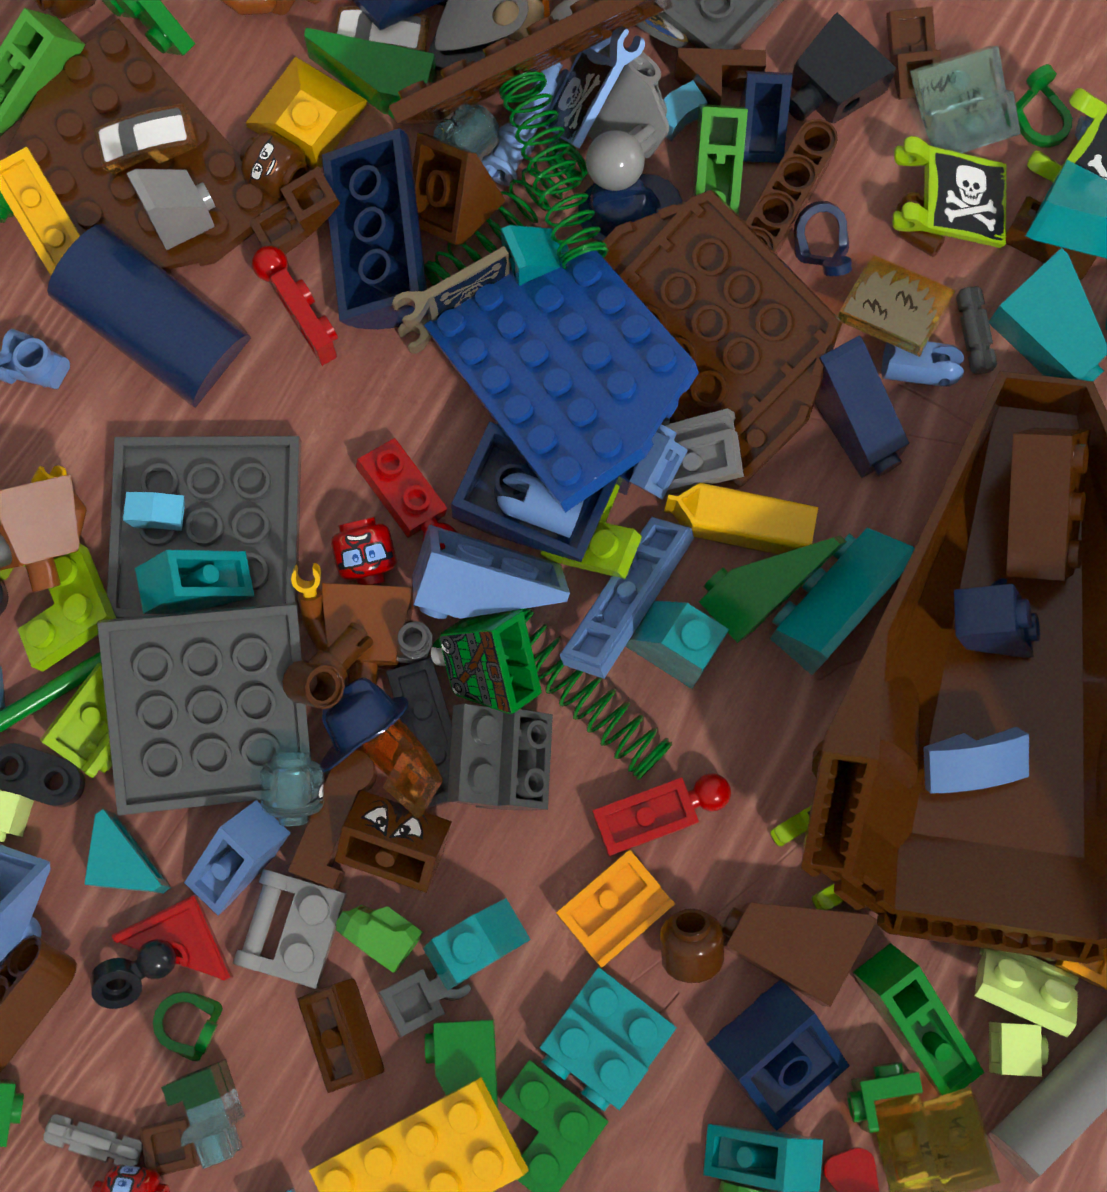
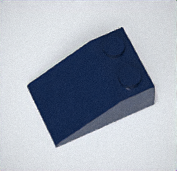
M489 421L451 503L452 518L495 537L582 562L618 477L584 500L570 538L508 516L499 507L496 497L506 496L524 501L526 493L509 487L503 482V479L514 473H524L535 478L538 477L499 425Z

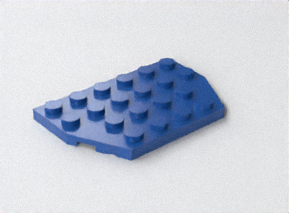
M597 250L573 258L566 264V269H563L561 267L562 264H560L559 268L520 286L516 281V275L509 271V275L494 284L484 285L476 291L475 296L454 309L443 312L435 321L432 322L430 320L424 324L431 338L565 513L646 458L654 445L652 438L665 417L671 418L678 407L680 396L688 391L699 373L696 363Z

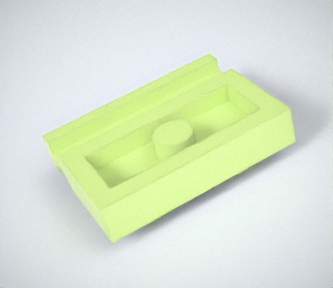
M980 948L979 954L982 957L978 963L974 996L1068 1038L1077 1025L1078 991L1075 990V986L1078 983L1079 977L1031 955Z

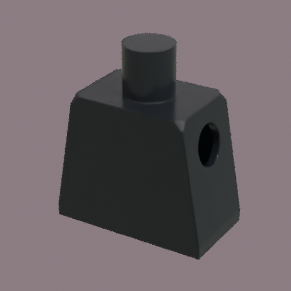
M837 12L795 63L791 87L796 92L790 97L789 113L796 120L804 121L816 110L829 123H836L884 94L890 86L896 67Z

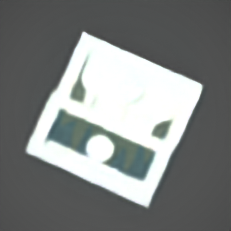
M987 46L911 70L919 110L931 146L963 153L1021 134L1014 91L1006 90L999 46Z

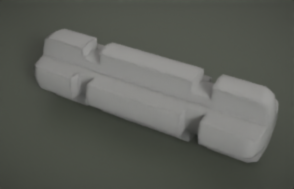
M60 1114L53 1115L46 1125L43 1137L46 1144L63 1148L64 1144L70 1145L69 1151L105 1163L108 1162L109 1158L114 1159L113 1165L115 1166L120 1164L136 1166L140 1160L143 1150L141 1140L126 1135L121 1140L117 1138V1132L79 1121L77 1126L73 1124V1118Z

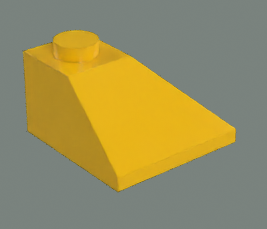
M295 56L246 121V126L259 135L266 131L278 133L298 145L304 151L306 164L313 168L318 166L321 168L323 166L322 154L334 151L368 103L365 98Z

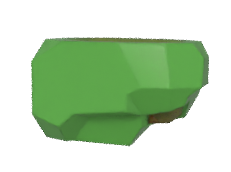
M361 904L350 911H343L336 921V931L393 973H396L424 934L422 930L388 906L374 910Z

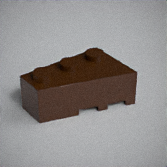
M1034 427L1013 433L1006 576L1065 581L1074 575L1075 568H1081L1083 541L1078 540L1080 521H1083L1086 510L1084 486L1089 458L1091 429Z

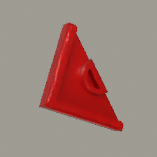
M197 895L184 899L111 935L114 942L137 950L150 940H164L173 947L176 953V964L221 980L233 978Z

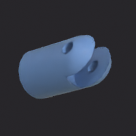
M888 337L883 353L881 376L882 379L940 387L952 386L964 375V370L960 366L964 361V355L957 347L950 344L923 341L919 345L905 338Z
M524 473L510 474L503 479V482L509 487L526 493L524 501L506 496H497L498 505L505 514L570 538L584 500L565 513L540 479Z

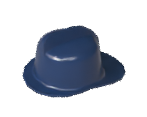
M641 174L640 178L632 186L620 191L606 190L594 183L584 192L589 196L584 203L578 205V212L589 209L595 211L593 217L581 223L583 229L592 226L601 228L600 232L592 237V239L603 242L616 226L629 221L634 222L657 213L662 208L673 204L678 205L683 203L679 191L668 180L657 175ZM589 214L579 216L578 219H581Z
M359 678L346 685L339 702L331 708L323 709L322 721L333 745L321 761L319 771L327 772L359 746L392 726L407 709L408 699L403 696L391 698L378 685L367 678Z

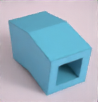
M693 80L670 92L664 98L667 107L666 118L669 124V132L666 137L672 141L687 124L698 119L699 104L707 105V100Z
M126 492L123 521L134 528L182 531L185 498L183 495Z

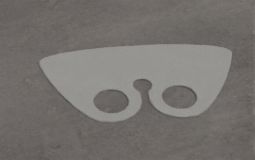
M448 0L436 33V50L447 51L470 48L513 34L521 28L528 14L527 0ZM502 2H515L519 7V13L515 21L505 26L496 24L493 20L494 9Z

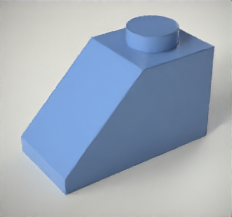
M255 800L220 826L184 884L216 915H220L272 861L290 835V832Z

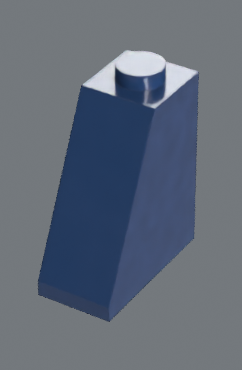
M859 335L819 357L824 369L823 380L815 405L860 477L863 478L874 471L878 476H882L902 463L900 456L910 443L868 349Z

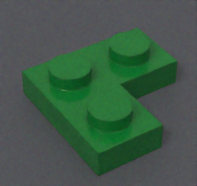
M102 0L106 7L116 16L120 17L122 15L123 17L139 19L148 29L145 35L149 42L163 54L167 52L168 54L184 56L195 45V42L160 0Z
M530 1059L500 1099V1102L538 1131L522 1153L529 1171L524 1176L516 1179L532 1192H559L609 1122L604 1116Z

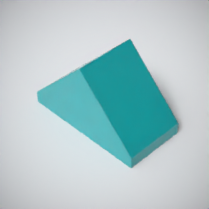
M105 809L95 814L84 884L94 887L163 894L168 891L171 886L116 814Z

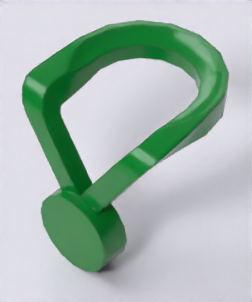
M1050 64L1043 65L1031 73L1026 80V84L1030 89L1010 111V119L1020 134L1029 143L1047 148L1057 146L1067 139L1072 129L1073 119L1069 109L1049 86L1057 74ZM1040 90L1049 98L1063 120V128L1057 134L1049 136L1035 132L1023 112L1024 107Z
M186 991L174 993L164 999L155 1010L153 1018L154 1034L160 1044L191 1061H199L202 1055L206 1053L212 1041L223 1007L220 1002L196 993ZM188 1002L211 1015L210 1019L206 1021L195 1047L174 1041L164 1031V1015L169 1007L175 1003Z

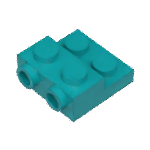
M598 967L539 1046L547 1054L542 1063L563 1080H566L570 1073L575 1075L586 1084L581 1093L604 1112L610 1104L620 1111L648 1072V1067L677 1027Z

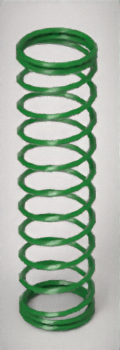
M527 71L517 74L515 77L504 82L499 89V94L503 100V106L506 110L512 112L509 117V123L513 127L518 128L515 133V139L518 143L524 144L521 156L530 161L527 166V172L531 176L536 177L533 182V189L538 193H542L539 205L541 208L549 210L545 216V222L555 227L551 232V239L561 243L557 249V255L561 258V267L566 269V264L570 260L590 251L597 250L604 258L609 249L606 248L607 245L598 241L577 246L564 255L561 253V249L566 244L590 239L596 236L601 228L597 226L588 227L572 234L565 240L555 237V232L560 227L583 223L592 218L595 211L590 209L579 211L559 223H553L549 220V216L553 211L576 207L584 203L589 195L577 193L562 199L552 207L543 204V199L547 194L569 191L580 185L583 178L579 176L565 178L553 184L547 190H540L537 187V182L540 178L556 177L567 173L575 167L577 162L572 159L560 161L549 166L540 174L533 173L531 170L534 162L558 158L567 153L571 145L568 143L552 145L539 152L533 158L525 154V149L528 145L535 146L552 142L562 136L565 131L563 127L555 126L540 131L528 141H523L519 137L522 129H534L545 126L557 119L559 114L556 110H546L533 115L521 125L514 122L515 113L539 110L547 106L553 98L548 93L539 94L547 84L546 76L542 72ZM540 81L536 86L525 92L513 94L527 84ZM540 98H549L540 105L531 108L521 109L523 106L534 100ZM523 101L515 109L510 108L508 105V102L515 103ZM548 114H555L553 117L546 121L537 124L527 125L539 117ZM560 131L550 138L534 141L549 132ZM566 147L564 150L547 157H541L547 152H550L554 149ZM572 164L563 170L554 173H548L551 170L562 165ZM578 180L572 185L554 190L567 182ZM583 197L582 199H580V200H578V201H576V202H574V203L561 206V205H563L564 203H566V202H568V201H571V200L576 199V198ZM585 214H589V215H587V216H585V217H583V218H581V219H578V220H575V221H572V222H568V221H570V220H572V219H574V218H576V217H579V216H582V215H585ZM590 231H594V232H592V233H590V234H588V235H586V236H582V237L576 238V237H578V236H580V235H582V234H584V233H587V232H590Z
M558 138L546 147L548 148L559 143H568L571 147L567 154L577 162L581 172L573 168L564 174L567 178L572 176L585 178L588 175L586 161L572 144ZM566 147L554 149L551 153L552 155L560 152L559 149L564 150ZM547 152V153H546V156H541V157H547V156H550V154H549V152ZM560 156L555 158V160H548V163L551 166L566 159ZM534 162V168H531V170L536 174H540L541 171L538 170L537 162ZM570 164L562 165L557 168L563 170L569 167ZM527 167L522 170V180H511L509 184L510 192H500L502 195L512 197L518 209L528 220L538 223V216L533 209L516 196L513 191V184L519 183L524 185L530 197L541 208L539 200L533 192L539 198L542 194L536 192L533 186L526 182L525 173L527 172ZM562 175L557 176L560 180L564 179ZM550 178L539 179L546 190L549 186L545 180L551 185L555 184ZM571 181V183L567 182V183H565V185H566V186H569V185L574 184L575 182H574V181ZM558 193V195L551 194L556 199H563L562 193ZM544 197V199H543L544 204H545L546 206L550 207L549 202H548L547 199ZM502 205L498 208L510 225H515L514 221L518 226H523ZM522 206H524L529 211L533 218L525 211V209ZM489 217L486 222L489 223L491 229L502 241L500 233L502 227ZM478 230L474 233L489 253L498 250ZM450 242L447 243L448 253L438 251L435 253V262L427 261L424 264L425 275L433 286L441 282L436 274L443 280L451 276L440 265L438 260L440 255L451 259L459 271L467 267L455 258L451 249L452 243ZM466 242L460 245L465 248L474 262L482 259Z
M532 608L519 609L523 611L526 623L534 615ZM544 624L529 638L531 647L548 627V624ZM558 636L534 657L535 662L539 660L536 664L537 672L551 651L561 641V636ZM560 659L551 668L539 675V680L554 671L545 687L546 694L554 693L569 683L560 697V707L573 703L584 694L573 712V720L585 717L598 707L586 727L587 733L595 732L613 719L600 740L601 746L612 743L630 729L618 745L614 753L615 759L624 757L645 741L628 766V772H633L636 780H640L672 746L669 738H665L645 759L634 766L658 731L657 728H652L634 744L620 753L625 743L643 720L644 714L638 715L614 736L606 740L615 724L629 707L630 701L624 702L603 721L592 727L598 715L615 694L616 688H612L587 710L577 715L602 678L596 677L575 696L563 703L568 692L583 672L576 670L552 689H550V686L565 666Z

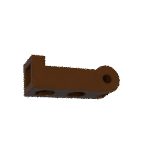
M355 750L330 770L324 784V801L323 799H318L288 872L333 890H339L345 873L332 867L335 862L342 826L360 791L367 792L372 789L377 779L376 766L366 753Z

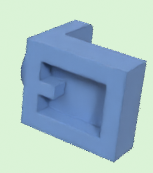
M661 424L652 438L653 447L646 458L634 465V473L629 482L663 500L688 450L674 441L677 435L675 431Z

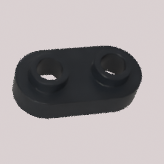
M10 743L0 747V789L58 808L74 804L83 794L85 788L84 774L79 767L70 761L21 744ZM16 759L18 761V769L13 775L8 776L5 772V765L9 760ZM61 773L63 776L62 786L57 790H52L49 785L51 777Z

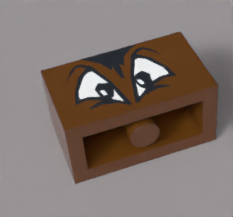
M361 790L342 826L335 862L427 893L443 856L452 821Z

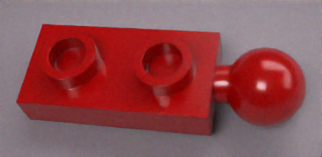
M275 246L261 247L252 258V269L255 275L263 281L272 283L278 298L320 364L323 366L337 358L333 341L338 339V336L325 315L317 318L310 305L315 303V300L302 279L294 282L287 271V257L281 249Z
M396 438L357 459V470L407 538L422 530L424 541L429 525L457 533L451 525L437 521L446 515L448 508ZM440 543V550L445 549V544Z
M709 773L701 776L696 781L694 788L687 791L681 777L592 810V814L608 857L698 824L699 820L695 809L699 807L706 811L723 809L730 801L731 787L723 776Z

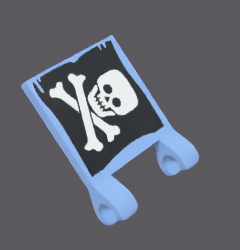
M621 26L614 30L611 38L580 52L549 109L559 112L558 117L543 127L546 129L555 126L563 127L565 131L560 137L580 149L623 67L637 58L644 50V39L635 36L631 46L625 49L623 42L629 30ZM610 44V58L598 53V51ZM555 114L546 115L543 121L550 119ZM553 131L554 134H558V133L560 132V131Z

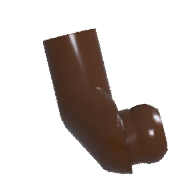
M916 192L907 193L897 205L896 211L902 212V206L908 202L917 203L924 208V197ZM898 231L899 236L904 241L932 257L939 252L945 241V237L930 232Z

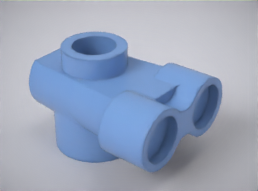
M15 329L7 331L3 338L2 350L0 351V380L9 384L20 380L42 387L59 389L70 368L68 358L51 351L42 340L34 338L30 334Z

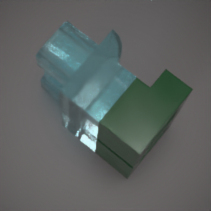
M226 1059L181 1076L161 1087L168 1107L183 1101L191 1126L182 1134L181 1145L185 1146L194 1142L203 1169L232 1158L235 1152L243 1148L235 1124L245 1115Z

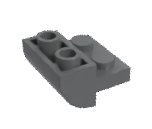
M470 704L453 705L447 802L476 805V808L548 810L553 714L519 709L513 714H507L489 707Z

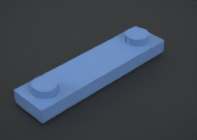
M655 517L649 519L640 533L642 538L626 579L615 576L610 578L561 652L560 657L563 665L603 679L606 677L694 540L692 528Z

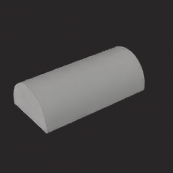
M1107 1016L989 1133L991 1140L998 1150L1029 1184L1040 1177L1107 1109Z

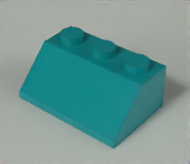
M866 528L857 539L849 533L845 538L847 542L833 555L838 559L828 572L820 567L802 586V589L808 593L797 606L789 601L771 621L778 628L770 639L813 675L901 576L915 549L913 546L870 528Z

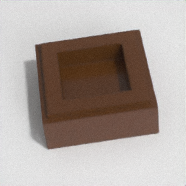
M192 1114L139 1128L146 1168L155 1169L162 1176L201 1165Z

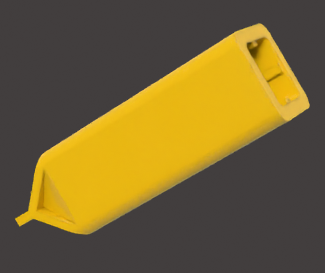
M699 483L679 496L668 494L664 512L673 514L680 525L692 528L694 537L774 554H782L812 544L818 507Z

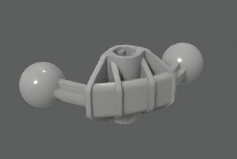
M579 0L562 1L553 9L550 16L554 20H561L571 15L570 6ZM610 44L598 51V53L610 58ZM643 51L637 58L623 67L588 132V136L593 141L586 154L587 171L591 179L598 186L606 190L620 191L632 186L643 172L645 159L655 153L669 132V124L666 118L667 107L658 86L661 71L658 65Z

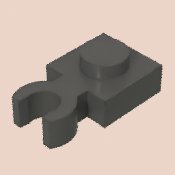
M422 969L378 992L377 995L398 1037L401 1038L444 1015L445 1012L439 1000L443 998L449 1001L459 1000L471 991V987L467 984L460 989H450L447 991L437 973L434 980L429 982Z

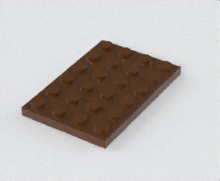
M579 0L570 6L571 15L561 20H554L552 16L541 19L526 28L529 36L519 41H510L509 38L497 41L483 49L485 58L477 62L471 61L468 63L466 59L460 60L442 69L440 73L443 79L435 83L432 81L425 84L424 80L403 88L398 92L401 100L389 105V108L397 124H436L453 111L456 114L499 93V89L504 82L515 77V75L527 71L542 72L611 38L614 30L621 26L629 29L672 8L673 5L671 0Z

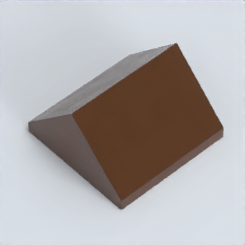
M417 133L413 174L420 229L452 244L463 245L506 200L475 152L426 133Z

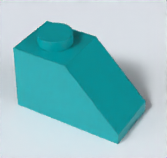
M515 225L501 228L502 247L504 246L509 253V271L516 275V281L519 286L560 267V257L557 255V249L561 243L551 239L552 228ZM567 244L561 249L562 255L570 251Z
M165 550L135 568L143 614L192 612L250 599L254 596L246 551Z
M507 898L433 938L423 947V950L448 991L531 939Z
M708 1124L703 1175L780 1192H820L824 1139L778 1131Z

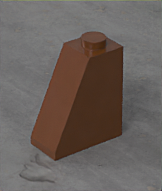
M749 902L744 904L741 910L733 907L723 923V934L726 936L724 948L777 980L781 979L786 985L818 1004L831 1007L877 919L869 914Z

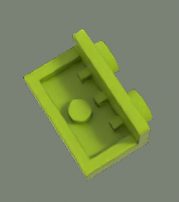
M101 663L96 665L40 738L42 743L79 767L91 778H94L99 770L105 773L112 767Z

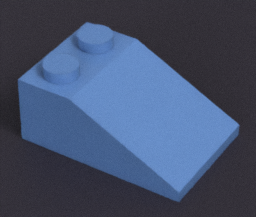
M432 525L428 526L412 574L413 604L420 607L419 609L422 613L438 619H446L448 615L461 619L563 603L568 601L570 595L561 564ZM440 543L445 544V549L440 550Z

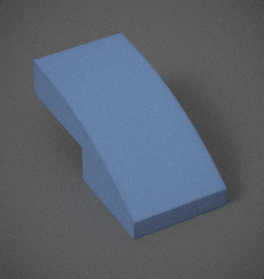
M1013 727L979 740H974L967 734L962 733L925 746V790L930 793L964 792L999 786L1029 777V734L1018 727Z

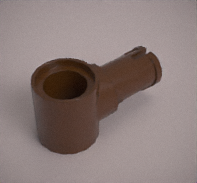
M353 622L350 623L347 629L325 651L319 650L309 661H296L288 667L282 681L286 696L293 702L316 708L327 709L333 707L343 696L344 680L348 676L346 671L373 645L372 638L365 636L367 632L361 626ZM316 675L317 685L313 693H310V682Z

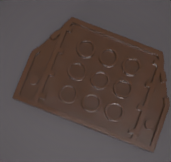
M118 19L86 42L79 56H73L68 59L65 68L37 92L5 153L7 156H10L26 146L29 148L80 235L97 224H105L169 274L171 269L197 263L200 266L214 264L254 234L250 225L252 218L281 201L278 198L270 197L243 179L241 171L242 161L238 152ZM167 109H180L187 136L186 140L144 148L108 162L105 161L99 137L101 129L140 115ZM134 169L187 170L195 185L201 182L204 183L215 204V208L208 210L215 227L166 250L127 173Z
M709 190L693 196L688 201L678 205L673 204L658 210L659 212L642 219L616 226L603 240V243L607 245L606 248L609 249L604 260L696 363L699 373L688 391L680 396L678 407L672 417L678 422L727 408L735 413L733 421L735 431L738 433L744 477L732 480L741 487L809 421L823 380L824 366L819 357L834 349L843 322L716 192Z

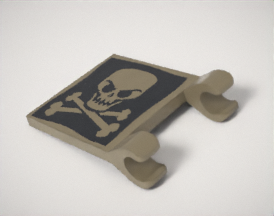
M504 246L425 291H407L394 297L392 302L394 310H399L404 305H411L415 308L412 314L403 317V323L398 328L400 337H404L409 332H416L420 335L417 341L408 344L409 352L414 354L421 352L430 341L431 336L424 324L430 320L432 322L435 321L443 312L454 309L475 296L476 291L484 285L494 284L509 275V253ZM427 311L428 319H422Z

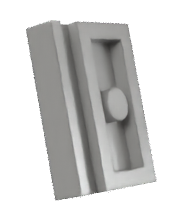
M727 408L670 423L666 426L677 433L674 441L688 451L665 496L687 491L699 483L712 485L744 477L738 433L734 428L733 420L735 419V413Z

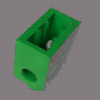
M522 610L463 618L441 632L439 639L432 645V661L437 666L446 667L452 691L458 697L507 714H513L542 693Z

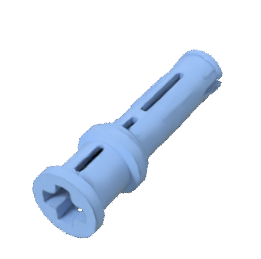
M561 63L542 71L546 76L547 84L539 94H551L553 96L552 101L539 110L516 113L514 116L516 124L521 125L533 115L550 109L568 74L567 69H563L561 74H558L563 67ZM540 81L534 82L531 88L536 86ZM540 98L534 100L523 106L521 109L531 108L540 105L549 98ZM545 116L539 117L527 125L540 123ZM510 123L500 127L497 132L498 141L490 155L484 156L481 160L493 181L504 186H509L511 180L517 179L516 170L523 160L521 150L524 144L518 143L515 139V133L518 128L513 127ZM538 128L522 129L519 137L523 141H528L535 135ZM527 146L525 149L527 156L532 153L534 146Z

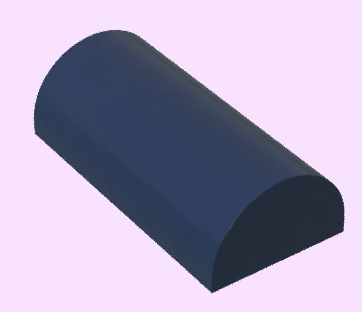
M400 128L322 154L324 176L340 202L339 206L329 217L339 321L355 328L389 329L399 327L403 323V317L412 314L415 308L411 305H404L399 310H394L392 305L394 297L402 292L427 290L410 140L408 135Z
M97 224L84 232L62 256L49 280L47 291L54 301L194 408L197 407L251 339L250 335L105 224Z

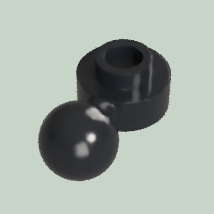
M154 939L140 947L135 961L125 958H112L103 961L94 968L90 976L93 1000L98 1005L108 1009L123 1008L132 1004L142 992L141 980L143 978L161 979L171 973L176 964V953L173 947L164 940Z

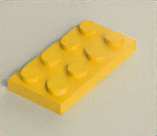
M482 1077L309 1170L319 1192H493L524 1176L529 1171Z

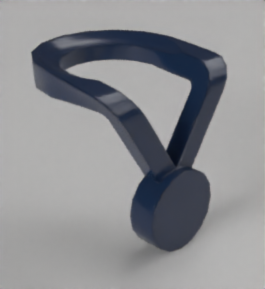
M816 201L807 205L799 213L794 223L796 257L803 263L822 265L823 273L826 276H840L852 271V260L846 256L849 251L848 223L845 214L838 206L828 201ZM819 212L833 214L838 223L839 248L833 257L812 255L809 251L805 236V226L808 220Z

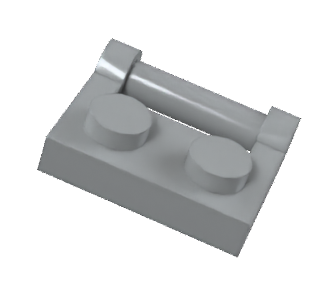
M263 869L259 883L263 884L247 936L242 950L237 949L232 964L318 989L336 932V921L342 913L347 894ZM281 890L294 893V897L273 960L260 955Z

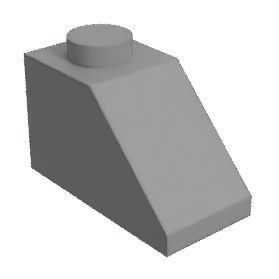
M134 169L127 173L166 250L215 227L208 211L215 208V204L204 183L201 182L195 185L187 170Z

